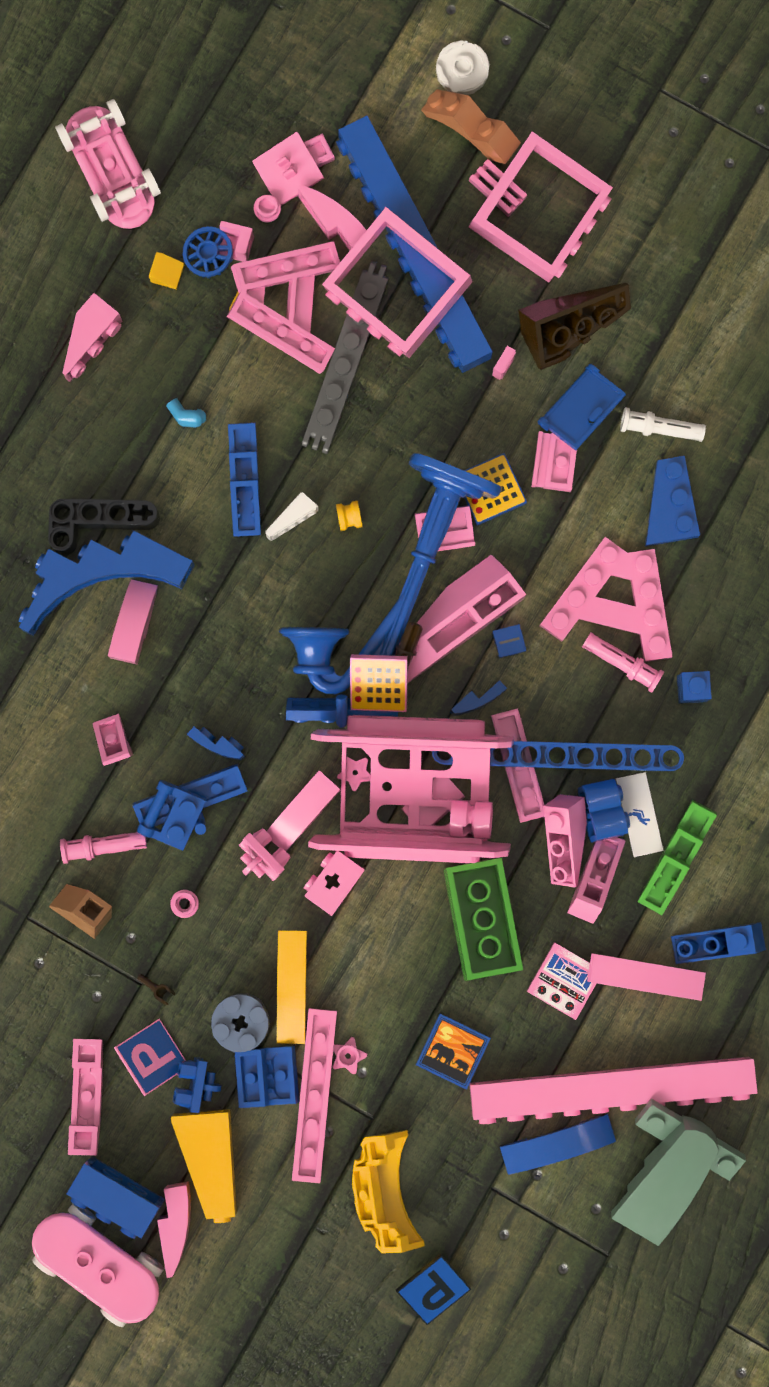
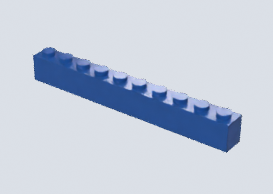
M368 116L339 129V140L336 141L338 149L342 156H348L351 162L349 169L355 180L360 179L363 185L361 191L366 202H372L376 210L373 211L375 219L387 207L437 248ZM386 226L388 244L392 250L397 249L400 258H398L399 264L403 272H409L413 279L410 282L411 287L417 297L422 296L425 302L423 309L427 315L454 281ZM461 295L437 324L438 328L435 331L442 344L446 343L451 351L448 353V356L454 368L459 367L461 372L464 373L490 360L492 350L463 295Z

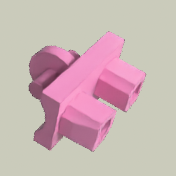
M263 828L253 835L249 833L239 844L246 852L240 858L247 865L242 872L247 876L253 871L259 878L266 873L272 881H275L285 870L284 866L291 857L282 848H279L272 855L264 848L271 842L272 838Z

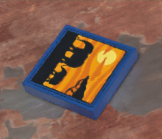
M439 1013L416 1065L467 1090L491 1038Z

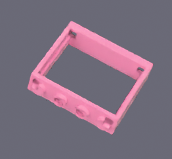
M531 132L472 220L469 228L549 283L554 276L559 278L567 267L564 260L568 254L575 255L582 244L578 239L583 232L589 234L597 222L593 218L598 210L603 212L612 198L608 194L613 187L537 134ZM533 150L597 194V197L552 265L487 221V218Z
M385 207L322 285L328 291L325 296L337 306L340 302L348 308L346 313L358 323L362 319L369 325L367 330L378 340L384 337L390 342L387 347L399 357L403 353L410 358L473 281L467 272ZM386 226L454 281L406 341L402 340L338 287L340 282Z

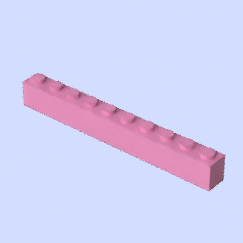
M750 1057L472 1082L469 1084L473 1120H479V1124L496 1123V1118L507 1117V1121L510 1122L524 1120V1115L535 1114L536 1119L552 1118V1113L564 1112V1116L581 1115L580 1110L592 1109L594 1114L609 1112V1107L619 1106L620 1111L637 1110V1105L647 1104L651 1098L665 1106V1102L676 1101L677 1106L694 1104V1099H704L705 1103L722 1102L721 1097L732 1096L733 1100L750 1099V1094H757L754 1059Z

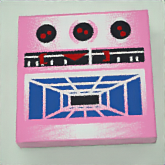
M553 943L529 985L527 992L576 1020L597 983L587 982L589 962Z

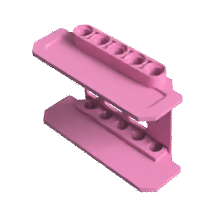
M367 715L347 716V729H317L311 733V740L342 742L340 834L314 835L309 840L308 847L318 850L344 851L346 857L456 863L481 862V857L498 858L509 855L510 843H495L488 841V839L474 838L473 834L470 833L466 838L451 837L450 823L444 826L420 825V806L444 807L451 813L452 800L432 798L433 777L471 779V800L465 801H469L471 805H474L477 801L489 802L490 748H510L514 743V737L485 734V721ZM347 747L362 748L371 758L370 813L361 822L345 821ZM385 749L410 750V769L383 767L378 758L380 752ZM422 750L448 752L453 757V765L448 770L421 769ZM384 782H389V783H391V785H392L391 790H389V791L383 790V788H382L383 783H384ZM382 805H408V824L383 823L379 820L377 811Z

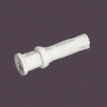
M625 407L623 410L620 425L621 432L626 430L642 432L644 436L656 433L702 442L704 439L706 428L705 424L656 417L651 411L640 413L630 411L628 407Z

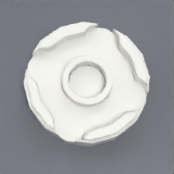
M460 40L452 42L442 49L437 59L436 74L438 81L445 90L469 95L483 87L488 79L490 64L487 54L480 46Z

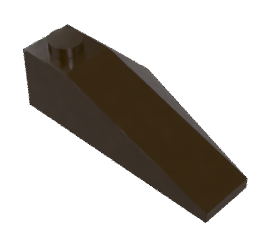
M621 283L542 300L519 309L521 334L537 367L542 370L566 360L571 356L570 352L581 343L584 345L591 340L590 336L601 327L607 328L631 309L629 284Z

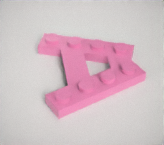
M334 241L236 263L231 266L239 294L226 317L319 374L324 371L335 348L310 333L314 281L316 275L333 272L339 265L340 260ZM289 282L286 318L264 305L265 287Z
M605 537L540 626L562 642L578 619L639 634L644 662L672 658L655 549L627 553ZM610 576L628 579L631 581L634 606L595 596Z

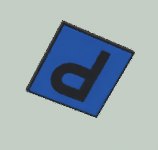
M440 1253L395 1290L421 1320L428 1325L468 1293L471 1288Z

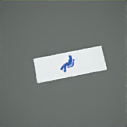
M646 772L616 778L617 785H620L623 791V801H621L623 811L627 812L630 818L628 834L633 856L637 857L664 851Z

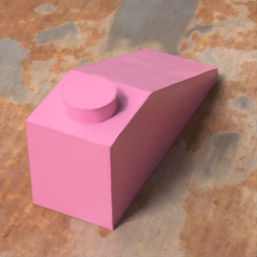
M615 837L594 842L567 913L590 923L595 922L603 909L625 840Z

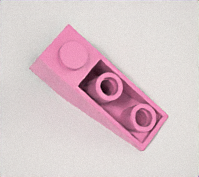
M95 293L91 295L75 316L63 368V374L69 382L74 377L78 378L86 369L85 364L89 359L97 357L102 351L103 343L107 338L115 336L121 328L120 323L122 319L120 314Z
M560 794L544 805L551 884L577 887L587 826L585 797Z

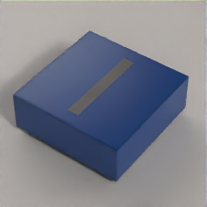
M520 624L492 631L499 659L526 652Z

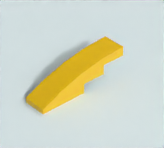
M278 930L277 1043L305 1044L307 931Z

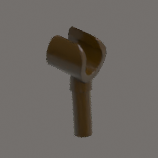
M142 974L138 976L137 980L154 992L155 999L162 1004L168 1005L163 1000L166 992H170L175 996V992L167 985H158Z

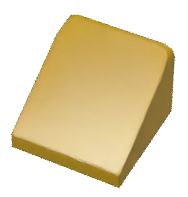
M156 252L149 279L151 283L177 290L185 264L163 253Z

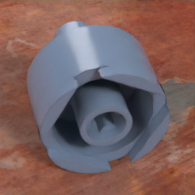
M247 993L231 995L220 1002L214 1010L211 1020L212 1033L217 1042L227 1050L233 1052L250 1051L264 1040L269 1031L270 1017L268 1010L263 1002L254 995ZM243 1015L245 1016L244 1021L248 1023V1027L244 1026L240 1030L236 1028L237 1023L234 1022V1018L238 1019Z

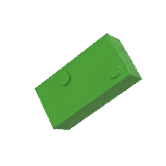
M502 858L448 867L443 870L464 981L523 970Z

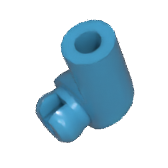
M177 398L171 400L166 405L177 423L182 427L196 428L206 421V413L203 410H185Z

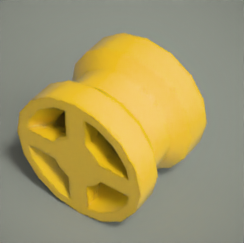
M357 500L352 501L350 505L336 504L340 531H345L351 526L356 528L362 527Z

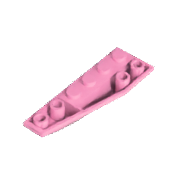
M490 555L447 586L417 622V624L422 626L423 630L415 649L417 654L413 656L408 667L407 684L525 598L526 593L511 573L495 557Z

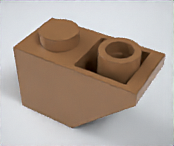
M68 884L65 885L49 905L51 909L94 939L112 918L111 905L89 890Z

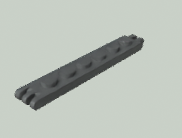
M371 261L369 269L362 270L352 299L376 317L389 277L385 276L386 265L382 264L377 274L374 273L377 262ZM348 314L346 315L302 441V446L304 447L309 445L310 438H314L313 450H318L321 441L325 442L322 453L328 454L370 335V332L367 330L369 325L362 319L358 323Z

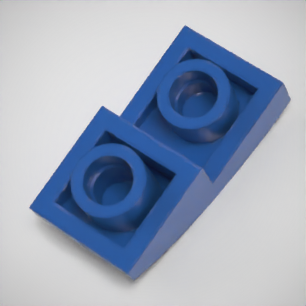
M194 726L187 733L198 744L218 755L235 760H243L245 757L241 753L244 747L233 737L226 740L222 736L214 744L212 741L216 737L204 727L199 731Z

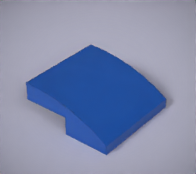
M295 1046L256 1048L246 1052H235L239 1108L297 1104L300 1102Z

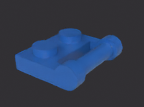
M160 780L156 787L158 792L144 822L139 824L137 832L183 851L204 807L206 798ZM168 795L175 796L176 798L161 830L155 828L154 825Z

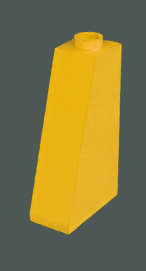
M230 1109L173 1114L171 1116V1123L206 1219H213L214 1223L230 1222V1217H235L237 1214Z

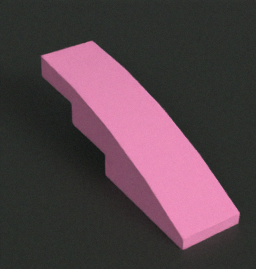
M591 954L587 982L702 1001L706 973Z

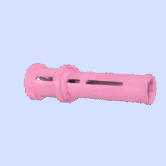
M592 632L582 648L627 673L626 676L629 680L635 679L648 687V691L651 693L664 674V671H657L645 664L644 659L638 657L635 659Z
M138 832L92 838V836L85 835L83 839L70 841L60 839L63 864H68L69 860L83 858L92 860L96 855L147 848L146 836Z

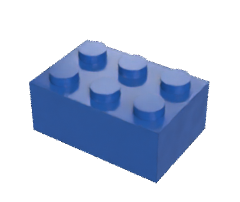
M93 1156L83 1164L67 1192V1195L72 1197L70 1201L74 1205L82 1209L89 1207L97 1212L95 1216L107 1224H110L111 1221L121 1226L120 1231L133 1239L136 1236L139 1238L144 1236L165 1200L163 1197Z

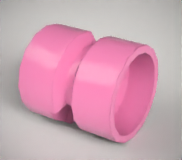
M452 800L450 836L466 838L470 833L473 834L474 838L490 839L493 803L477 801L474 805H471L469 801Z

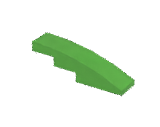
M694 800L690 802L638 899V903L663 915L690 869L691 862L717 816L715 811Z

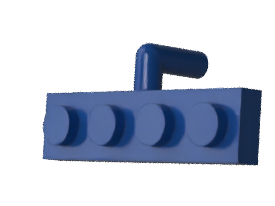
M342 694L337 695L336 698H287L286 720H293L297 723L307 721L333 723L336 721L337 726L340 728H344L347 725V716L398 717V712L351 710L350 698Z
M238 764L178 786L206 798L203 808L247 792V787ZM156 794L133 803L139 823L144 822ZM168 795L154 827L165 822L176 798L175 796ZM202 811L195 824V832L199 835L206 832V821Z

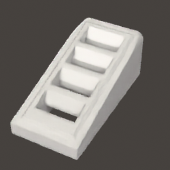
M303 492L300 493L266 530V537L270 541L275 540L319 511L318 506Z

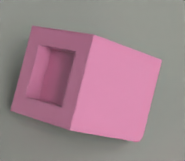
M221 221L220 230L227 234L234 249L232 258L242 262L248 261L254 240L253 229ZM224 238L220 245H227ZM220 251L219 255L227 256L228 251Z

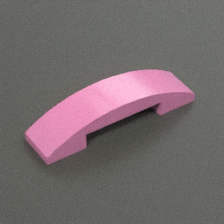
M73 1039L72 1068L74 1070L68 1155L96 1156L99 1144L102 1107L103 1041L101 1039Z

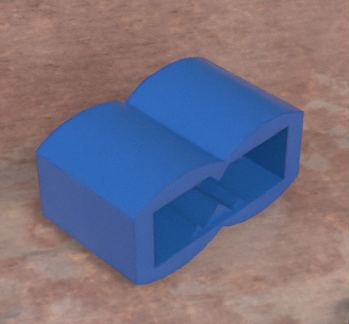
M615 779L587 784L578 788V796L585 797L586 830L591 843L623 836L628 833L630 818L621 806L623 791L621 786L616 784Z

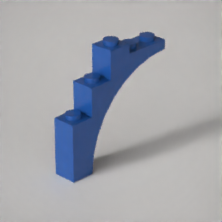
M133 531L131 536L127 535L120 546L121 555L91 540L88 545L85 544L81 548L78 555L80 560L78 564L48 549L46 555L41 554L35 566L37 569L36 574L44 579L42 584L38 583L32 594L34 600L30 607H26L19 617V622H21L19 628L34 636L44 619L62 601L77 591L102 581L116 578H146L162 581L183 589L195 565L192 560L136 531Z

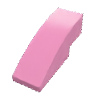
M304 185L298 187L300 200L328 240L339 235L350 251L367 231L363 225L347 209L328 196Z
M131 579L108 652L109 658L138 665L158 585Z
M318 771L267 830L272 838L271 841L279 848L287 851L341 790L321 771Z
M189 1181L167 1185L164 1188L168 1214L161 1215L157 1222L167 1278L173 1277L188 1238L191 1217Z

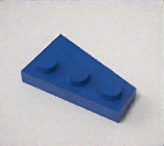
M685 456L662 459L656 462L645 547L698 538L700 536Z

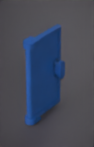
M592 364L585 368L580 377L550 410L537 421L546 431L550 430L574 450H577L626 396L625 392L599 373L600 370Z

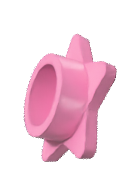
M349 757L346 759V781L349 782L354 792L358 789L361 782L370 781V774L366 770L368 758L354 761ZM354 770L358 771L357 775H353ZM341 773L337 775V779L341 780Z
M351 1037L345 1045L334 1044L333 1051L336 1059L332 1067L333 1069L346 1068L352 1074H356L357 1063L366 1058L367 1053L358 1050L355 1039ZM347 1053L351 1055L349 1059L345 1057Z

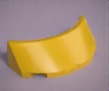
M408 1130L365 1137L361 1142L362 1152L360 1158L354 1161L352 1188L356 1211L365 1232L371 1231L376 1239L375 1247L381 1253H403L425 1246L424 1240L417 1233L408 1217L400 1190V1158L404 1143L408 1137Z

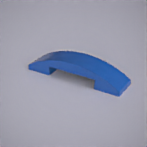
M603 1114L581 1121L579 1124L534 1138H525L502 1145L500 1150L509 1175L585 1154L614 1143L616 1139L608 1114Z

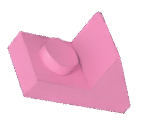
M119 714L93 723L104 766L133 755Z

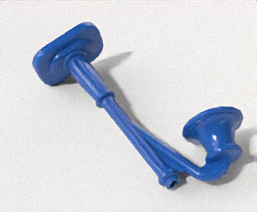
M417 453L411 455L409 465L421 472L422 478L433 483L436 490L427 510L416 549L411 552V555L415 558L400 597L358 655L395 656L397 651L395 647L401 641L430 563H436L434 558L449 529L460 498H465L466 496L474 499H480L482 496L496 498L500 495L501 486L428 456ZM281 627L279 629V633L289 638L294 644L298 665L293 667L294 673L307 674L310 683L317 690L325 694H338L350 687V667L344 675L338 676L335 673V668L330 666L331 655L335 645L340 639L350 634L349 629Z

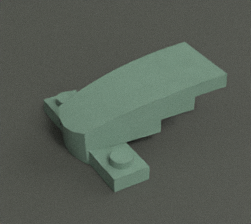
M651 1098L635 1118V1125L662 1140V1142L644 1159L645 1166L627 1185L628 1192L611 1211V1218L659 1246L692 1202L709 1170L730 1181L746 1162V1157L742 1152L718 1139L714 1132L703 1122L692 1117L680 1116Z

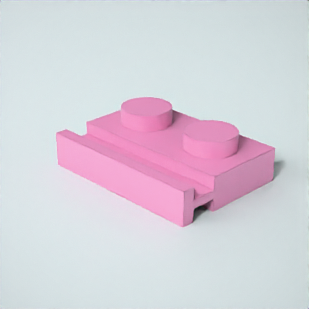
M539 431L531 487L571 492L577 450L572 449L555 434Z
M469 505L457 507L438 551L475 546ZM427 512L415 513L418 538Z

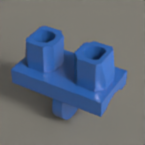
M194 1057V1061H179L177 1076L191 1080L189 1089L175 1087L173 1103L186 1107L193 1113H199L203 1090V1100L211 1101L212 1091L220 1092L222 1086L214 1083V1072H207L206 1082H204L207 1061H204L203 1058Z

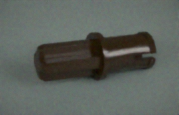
M414 622L407 624L400 645L398 644L395 647L397 650L395 656H407V671L413 656L417 654L415 649L423 630L421 625Z

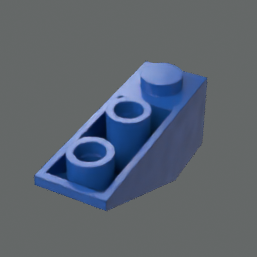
M761 922L671 936L676 964L755 954L766 950Z

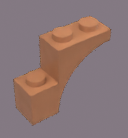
M436 89L429 96L427 103L421 110L426 117L437 120L461 134L490 161L506 164L521 144L504 121L487 118L469 95Z

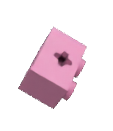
M336 851L335 854L328 853L320 864L324 868L318 878L313 875L304 887L308 891L305 897L331 916H333L365 871L339 851ZM336 873L339 875L337 881L340 885L338 888L333 886L331 889H328L326 887L328 882L325 878L327 875L332 877Z

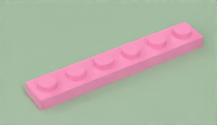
M309 1008L292 1181L321 1182L337 1011Z

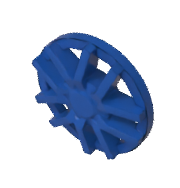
M202 227L195 230L186 239L183 246V259L192 273L210 278L221 275V272L233 261L234 249L231 240L225 232L216 227ZM209 232L205 241L199 236V234ZM214 233H217L219 235L215 242H213V235ZM194 238L201 242L198 247L191 243ZM223 238L226 240L227 245H220ZM189 247L196 251L188 256ZM220 251H228L227 256L219 255ZM199 258L200 260L193 266L190 264L191 261ZM218 261H225V262L219 267ZM214 263L216 270L209 271V264ZM204 265L205 272L198 269Z

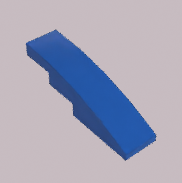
M256 422L228 424L233 537L261 535Z

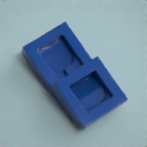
M499 680L480 699L471 691L451 709L450 713L453 716H458L480 709L498 698L507 688Z

